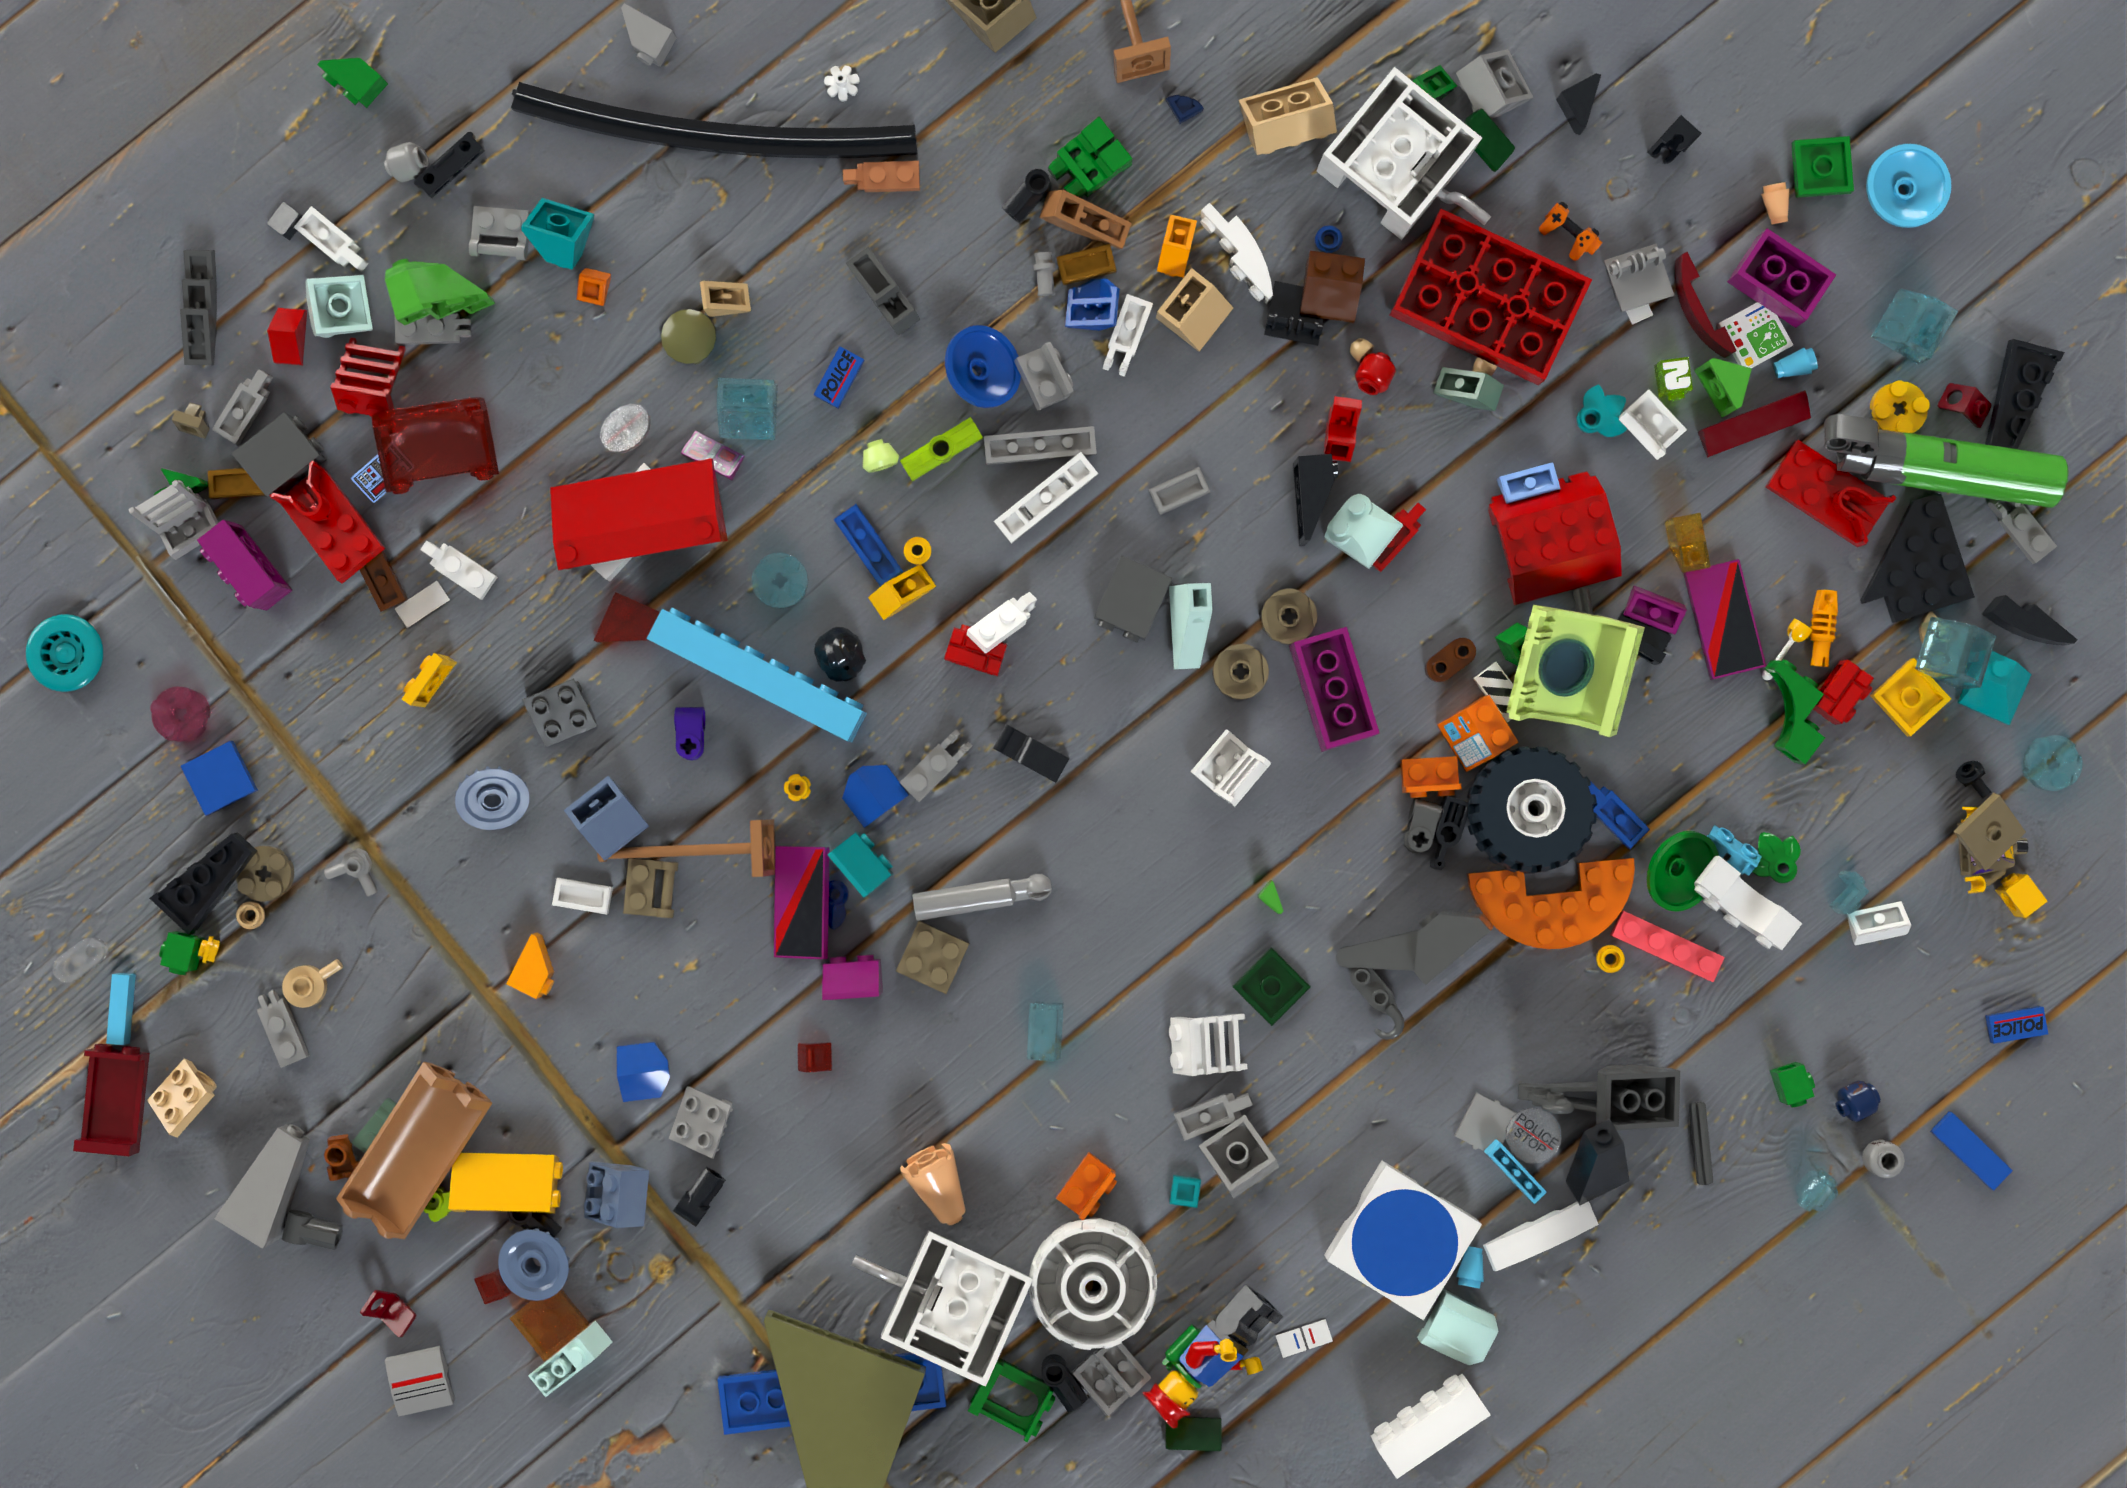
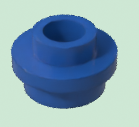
M1334 226L1320 228L1315 236L1316 247L1325 253H1335L1340 249L1343 242L1342 233ZM1324 237H1332L1334 241L1333 244H1326L1324 242Z

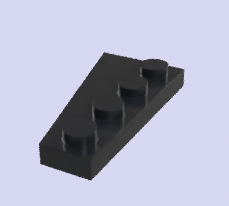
M2016 339L2008 341L1985 445L2018 449L2031 423L2029 419L2034 409L2038 408L2042 400L2041 395L2054 375L2053 370L2057 362L2061 361L2065 352Z
M238 832L232 833L206 853V856L200 861L193 863L187 868L186 872L178 878H174L163 890L155 893L149 899L188 935L195 934L257 850Z

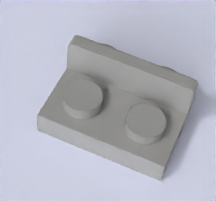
M1047 342L1041 348L1017 357L1014 360L1037 411L1065 400L1073 392L1072 379L1068 373H1065L1061 365L1060 354L1056 348H1053L1051 342Z

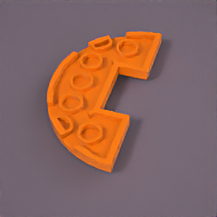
M1634 858L1577 863L1579 891L1527 896L1524 872H1512L1509 870L1467 873V878L1477 907L1499 932L1527 946L1542 949H1562L1591 940L1613 923L1624 908L1630 895L1635 866Z

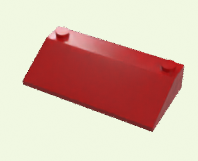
M712 458L550 487L553 545L558 570L728 541Z

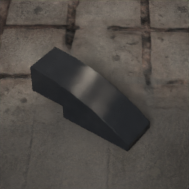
M2007 595L1995 597L1982 613L1983 616L2001 628L2029 640L2062 646L2075 644L2078 640L2035 604L2021 608Z

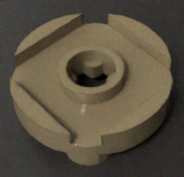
M1289 588L1279 590L1265 601L1261 611L1262 626L1272 640L1282 644L1290 645L1293 642L1306 639L1312 633L1317 623L1315 604L1299 590ZM1285 609H1290L1291 613H1296L1297 618L1292 620V624H1287V621L1281 618V615L1285 614Z
M1235 644L1227 647L1218 655L1213 665V679L1222 694L1232 699L1243 700L1255 696L1262 690L1268 680L1269 668L1265 657L1254 647L1247 644ZM1237 664H1242L1244 669H1248V674L1244 675L1243 680H1239L1237 675H1233V670L1237 669Z
M255 847L257 852L236 878L238 890L255 901L275 900L291 887L294 880V866L291 860H288L287 856L283 854L284 852L277 847ZM263 866H267V871L271 872V877H267L265 881H262L261 876L258 874L259 870L263 869Z

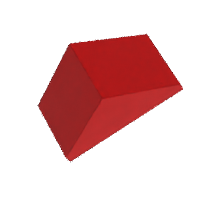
M277 309L267 329L274 363L303 366L307 310Z

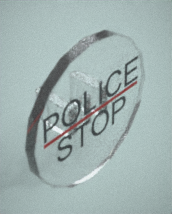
M634 404L621 406L613 411L606 418L601 428L600 439L603 446L610 452L617 454L630 452L640 446L646 439L651 426L648 412L641 406Z
M1526 1108L1518 1111L1510 1119L1506 1128V1142L1509 1150L1516 1158L1526 1163H1541L1549 1160L1557 1152L1561 1143V1129L1558 1121L1551 1113L1543 1111L1541 1108Z

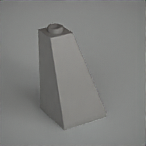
M286 1124L277 1128L215 1217V1220L262 1249L281 1239L310 1140V1138L303 1135L304 1131L293 1124Z

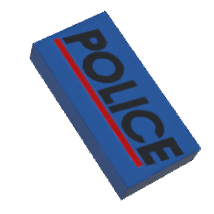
M839 346L813 395L839 409L865 360Z
M2042 1006L1985 1015L1990 1043L1993 1044L2048 1034L2044 1007Z

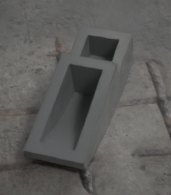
M869 247L846 262L853 275L897 335H900L920 320L913 306Z

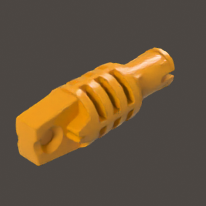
M1817 590L1812 609V626H1810L1813 631L1809 636L1811 641H1813L1810 666L1829 667L1830 646L1836 637L1835 626L1837 624L1836 616H1838L1837 591Z

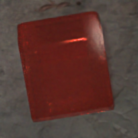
M798 1043V1070L806 1073L832 1071L831 1043Z
M499 1268L474 1278L484 1304L503 1299L511 1294L510 1289L502 1280Z

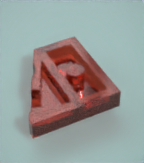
M615 592L593 641L598 643L650 641L647 637L660 612Z

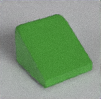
M1270 880L1260 891L1258 898L1274 912L1282 914L1283 908L1274 882Z

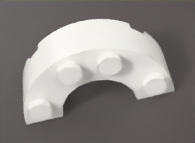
M1714 856L1694 882V890L1705 898L1703 902L1716 912L1719 909L1726 915L1723 919L1736 928L1741 925L1757 936L1755 940L1767 949L1774 946L1783 950L1802 923L1783 907L1773 903L1751 888L1740 878L1741 873L1722 857Z

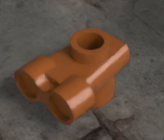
M348 1134L331 1136L327 1139L328 1148L324 1153V1158L330 1165L327 1167L329 1180L336 1181L342 1178H350L360 1161L355 1159Z

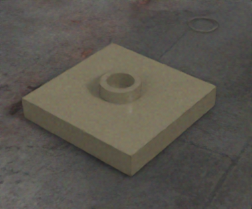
M1996 793L1987 798L1953 831L1977 865L1985 871L2026 833L2004 800Z

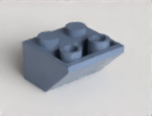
M609 776L564 810L576 828L603 860H607L649 827L620 786Z
M589 1162V1172L586 1178L587 1192L584 1202V1218L614 1228L644 1226L649 1170L633 1165Z

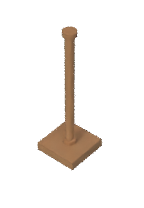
M1120 0L1132 46L1114 50V75L1116 82L1120 83L1170 70L1171 46L1169 38L1164 37L1143 43L1132 1Z
M774 819L750 820L751 843L622 847L608 859L751 854L752 877L775 875ZM597 853V857H598V861H599V862H606V861H607V860H603L602 857Z

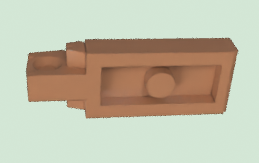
M919 161L857 164V169L843 170L844 185L857 184L858 190H865V192L920 191Z

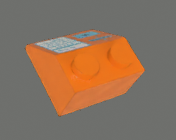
M1490 695L1481 697L1437 724L1465 772L1519 743Z

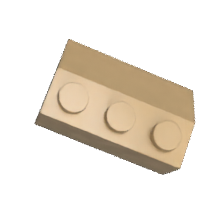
M1318 77L1239 100L1248 136L1257 155L1270 154L1277 149L1288 146H1298L1302 142L1322 139L1337 132L1333 102Z

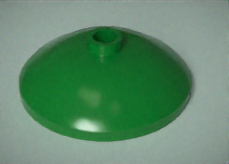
M1683 831L1668 838L1656 850L1647 871V888L1652 900L1657 905L1669 911H1683L1692 908L1704 899L1694 890V882L1714 856H1719L1714 842L1709 837L1696 831Z

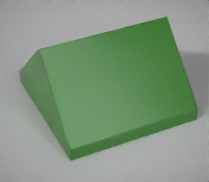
M1712 358L1694 370L1721 418L1742 407L1752 368Z

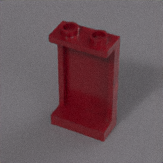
M95 1044L94 1048L84 1051V1056L89 1057L83 1123L81 1138L74 1140L73 1151L129 1157L140 1152L150 1053L140 1052V1047L124 1046L122 1050H114L111 1044Z

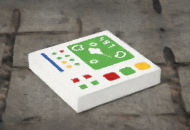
M1758 302L1716 325L1718 329L1725 326L1737 350L1732 355L1738 365L1753 368L1793 346L1778 316Z

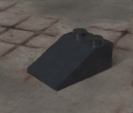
M1332 454L1298 456L1293 463L1299 546H1305L1310 541L1335 478H1338L1337 461H1332Z

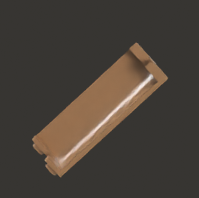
M428 1062L422 1063L336 1198L347 1216L354 1219L358 1217L371 1219L377 1227L378 1233L387 1239H405L492 1105L491 1100L469 1082L463 1084L461 1081L454 1079L455 1073Z

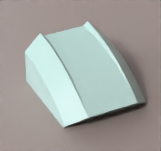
M1442 1289L1425 1327L1421 1329L1417 1338L1420 1343L1467 1365H1473L1484 1361L1499 1331L1493 1314Z

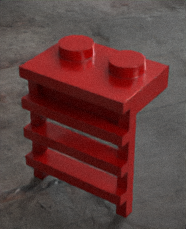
M350 337L349 343L345 345V354L340 359V368L336 370L335 382L330 387L337 410L348 414L358 413L369 415L373 418L392 419L395 409L390 394L406 350L405 346H399L398 351L357 345L356 338ZM352 355L392 361L394 363L392 365L351 357ZM347 368H351L368 372L389 375V377L385 378L362 373L350 372L346 370Z

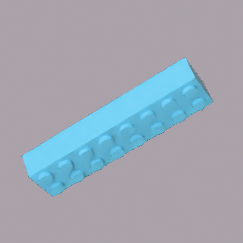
M672 607L669 612L661 609L647 637L648 640L848 742H853L867 715L866 712L862 711L863 704L849 697H846L843 701L837 698L839 692L821 684L820 688L813 686L814 679L796 671L795 675L788 673L790 667L772 658L769 663L764 661L765 654L749 646H746L743 650L738 647L739 641L721 633L720 637L713 635L716 629L696 620L695 624L689 622L690 616Z

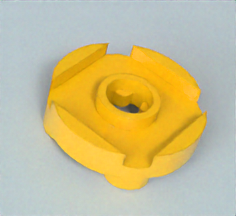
M1902 380L1881 387L1874 394L1870 402L1872 419L1878 422L1879 429L1911 434L1922 427L1930 407L1929 400L1917 386ZM1893 404H1903L1905 413L1896 416L1894 414L1896 409L1893 407Z

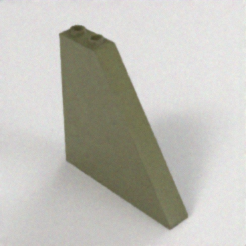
M768 1310L764 1324L806 1487L884 1488L923 1381L926 1366Z

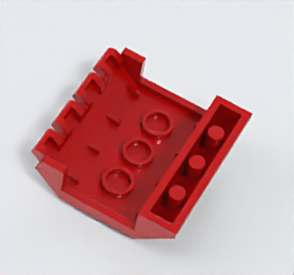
M1587 471L1568 476L1569 483H1566L1564 478H1560L1558 481L1561 489L1506 504L1502 494L1491 497L1492 504H1489L1488 512L1492 526L1497 525L1511 575L1507 581L1514 605L1622 576L1619 538L1606 492L1596 475L1590 477Z

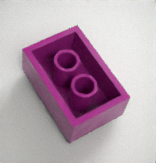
M1767 228L1756 237L1727 282L1797 328L1809 318L1836 277V274Z
M223 519L197 539L198 543L202 546L200 549L201 554L209 562L216 564L220 569L217 571V574L226 584H231L237 591L234 595L243 606L246 607L248 605L254 609L267 611L293 591L242 525Z

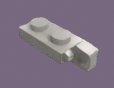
M258 369L252 380L247 378L244 383H240L212 430L232 443L240 445L268 399L267 397L270 392L266 389L273 377L265 371Z
M1233 1092L1176 1112L1174 1116L1185 1141L1236 1121L1237 1118L1242 1116L1240 1110L1253 1104L1248 1093L1234 1097Z

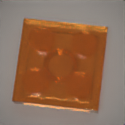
M562 1289L548 1299L531 1300L509 1318L544 1362L590 1325Z

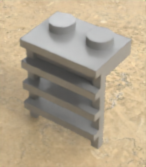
M181 480L173 481L172 485L142 504L128 509L131 515L160 535L169 555L175 560L198 547L200 544L197 539L219 523L206 499L202 500L198 493H193L189 486L185 487Z

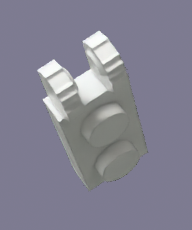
M1129 294L1126 295L1108 345L1109 351L1103 369L1109 370L1111 368L1115 351L1124 353L1126 355L1120 365L1119 375L1125 377L1131 358L1135 356L1153 303Z

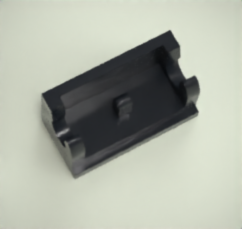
M1680 115L1647 153L1654 157L1662 148H1667L1670 151V156L1665 159L1664 164L1671 163L1681 151L1685 152L1702 133Z

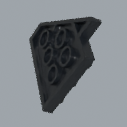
M1941 492L1910 502L1860 599L1861 604L1884 597L1892 623L1975 598Z

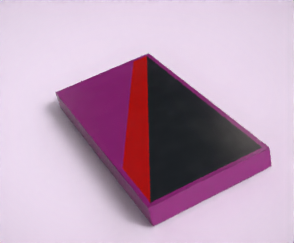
M1737 559L1683 573L1710 680L1766 667L1740 560Z
M775 846L774 957L828 959L829 856L827 854L830 853V847Z

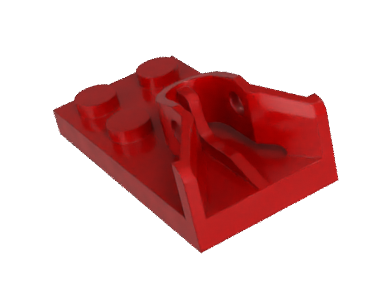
M1796 440L1765 486L1856 547L1867 544V536L1888 504L1896 500V496L1885 497L1852 474L1838 471L1835 463L1800 440Z
M314 460L309 463L308 476L285 495L278 493L269 495L273 500L282 505L336 580L342 584L386 549L328 471Z

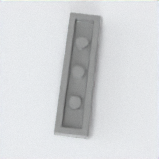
M1094 426L984 436L986 465L1071 458L1080 452L1084 456L1097 455Z

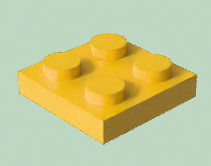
M434 653L432 656L428 655L420 665L421 672L417 678H412L404 687L403 692L405 694L402 700L410 706L426 707L457 662L446 655Z
M1915 658L1909 659L1870 695L1907 737L1912 736L1951 700L1950 696Z

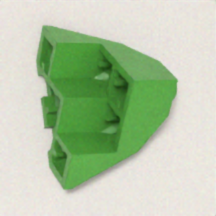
M401 259L392 264L393 267L387 269L385 273V282L395 317L404 326L428 315H432L439 320L462 309L472 314L495 304L490 295L445 264L409 262L408 259Z

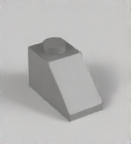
M624 3L621 9L631 45L637 54L636 58L646 65L651 66L654 63L661 67L677 39L674 32Z

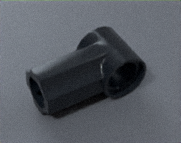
M1042 169L1031 170L1021 186L1002 206V209L1016 222L1021 224L1036 205L1051 191L1049 175ZM1037 178L1046 181L1044 188L1041 190H1034L1031 187V183Z
M706 1167L690 1191L687 1190L673 1212L696 1227L710 1208V1202L717 1195L726 1180L716 1171Z
M507 1212L510 1222L521 1226L524 1230L527 1228L529 1230L539 1228V1231L549 1232L554 1238L562 1229L545 1212H529L526 1217L520 1216L517 1212Z
M1051 1354L1043 1360L1042 1378L1054 1391L1068 1413L1081 1407L1088 1399V1396L1067 1368L1065 1360L1057 1354ZM1051 1366H1058L1062 1369L1057 1375H1050L1047 1372V1369Z

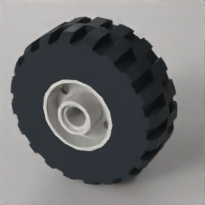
M1526 746L1508 751L1486 764L1483 770L1479 771L1467 795V798H1469L1468 817L1470 821L1468 830L1470 835L1474 834L1478 849L1481 852L1485 851L1489 855L1488 859L1494 864H1501L1505 866L1506 870L1512 872L1519 871L1524 872V874H1534L1561 867L1581 853L1583 845L1589 842L1593 834L1591 827L1593 824H1596L1597 813H1593V805L1597 804L1595 794L1591 795L1588 786L1592 784L1587 776L1583 778L1579 772L1581 767L1576 762L1570 763L1565 759L1566 755L1558 751L1553 753L1548 751L1546 747L1529 748ZM1528 805L1533 808L1534 815L1529 813Z

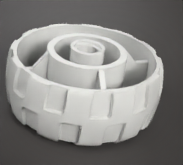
M1090 1217L1084 1220L1070 1221L1054 1230L1038 1248L1029 1272V1277L1033 1279L1029 1288V1295L1037 1317L1055 1338L1078 1349H1108L1122 1344V1341L1135 1335L1145 1324L1156 1298V1269L1144 1243L1127 1227L1102 1218ZM1095 1280L1101 1284V1287L1096 1291H1088L1085 1285L1089 1281Z

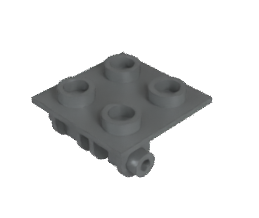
M574 678L522 699L545 747L597 727L581 694V685L578 681L575 682Z

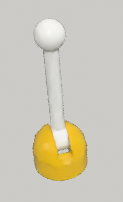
M1794 618L1787 629L1789 640L1775 660L1781 661L1794 642L1806 640L1813 630ZM1766 670L1762 672L1764 680L1772 679L1771 674Z

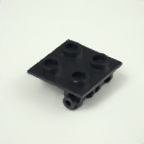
M1279 281L1274 282L1273 296L1270 302L1264 335L1318 346L1323 330V318L1300 315L1303 286Z

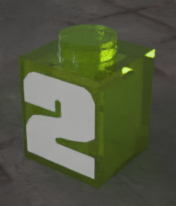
M1689 357L1661 360L1654 365L1659 398L1668 397V401L1681 400L1685 398V394L1693 390Z

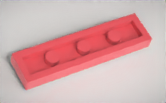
M1625 911L1620 912L1610 934L1614 938L1710 982H1714L1725 958Z

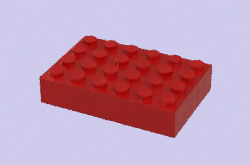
M1440 209L1435 216L1389 316L1539 386L1545 381L1592 279L1444 209Z

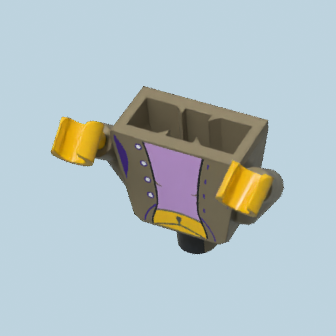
M1962 807V810L1967 812L1966 819L1977 809V807ZM1961 819V823H1957V825H1961L1965 820ZM2020 838L1987 871L1977 865L1959 840L1961 875L1973 876L1965 877V882L1970 881L1972 885L1971 890L1967 891L1968 894L1984 892L1986 887L1992 885L2006 874L2007 868L2014 867V855L2028 853L2027 839Z

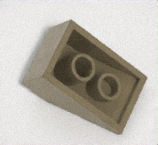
M946 0L973 33L995 53L1037 18L1030 0Z

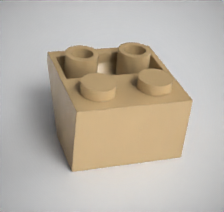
M1191 268L1157 311L1156 319L1200 352L1233 310V307L1212 283Z

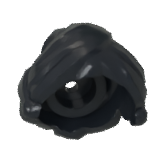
M844 627L832 628L820 636L815 643L814 654L818 665L825 671L830 680L836 682L849 681L857 676V673L862 670L863 665L866 663L862 644L858 636Z

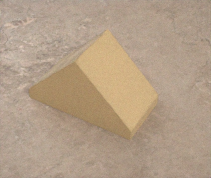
M716 281L700 282L703 310L709 317L751 311L748 284Z

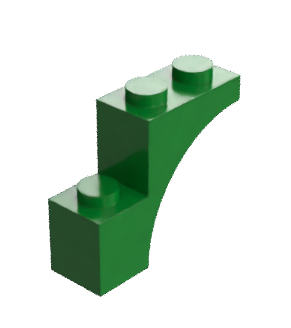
M1785 659L1782 661L1771 660L1765 667V670L1771 674L1777 683L1785 707L1783 728L1774 747L1794 763L1806 765L1825 739L1818 732L1820 728L1806 719L1824 694L1817 689L1818 684L1807 676L1801 677L1796 673L1797 668Z

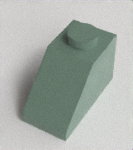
M1442 367L1434 394L1472 408L1495 411L1504 385L1486 373Z

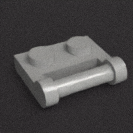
M474 206L469 255L477 257L480 254L516 257L517 260H526L529 239L521 231V226L531 212L529 210ZM482 237L518 239V243L516 246L482 243Z

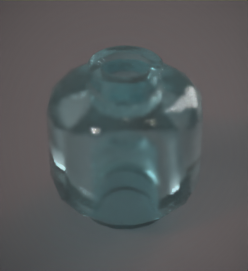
M1821 1169L1818 1172L1810 1170L1795 1187V1192L1799 1197L1797 1202L1809 1212L1812 1209L1819 1212L1825 1211L1838 1196L1836 1188L1838 1183L1832 1176Z

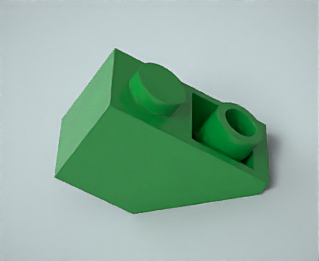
M361 58L321 60L317 64L324 71L322 77L334 88L338 84L344 88L345 91L342 94L355 106L360 102L365 108H368L388 85L383 77Z

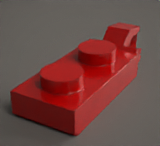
M1419 502L1409 513L1402 509L1394 516L1396 520L1403 524V527L1373 563L1372 566L1380 573L1419 531L1418 529L1421 524L1417 519L1426 511Z

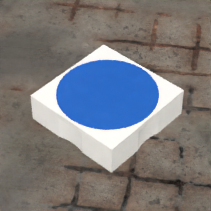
M1381 1161L1363 1190L1356 1209L1344 1221L1324 1256L1331 1264L1424 1320L1482 1224L1472 1215L1446 1199L1434 1195L1412 1178L1386 1162Z

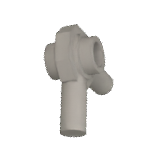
M360 848L345 853L342 863L324 870L327 879L345 873L355 878L358 877L367 896L377 892L368 873L370 872L372 861L368 853Z

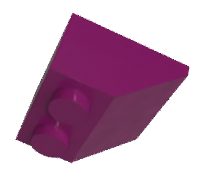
M874 954L858 955L856 961H846V956L830 957V962L823 964L822 1000L878 997L883 993L881 959H874Z

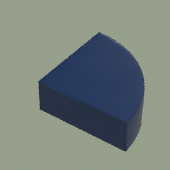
M1173 95L1166 98V102L1179 125L1204 110L1197 100L1186 96Z

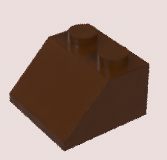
M1310 250L1305 268L1300 315L1354 323L1362 288L1365 258Z

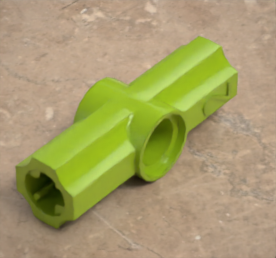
M969 417L942 435L933 437L929 443L904 457L900 462L913 482L937 466L949 462L955 455L983 439V436L974 421ZM939 443H945L949 446V451L944 456H938L934 453V448Z

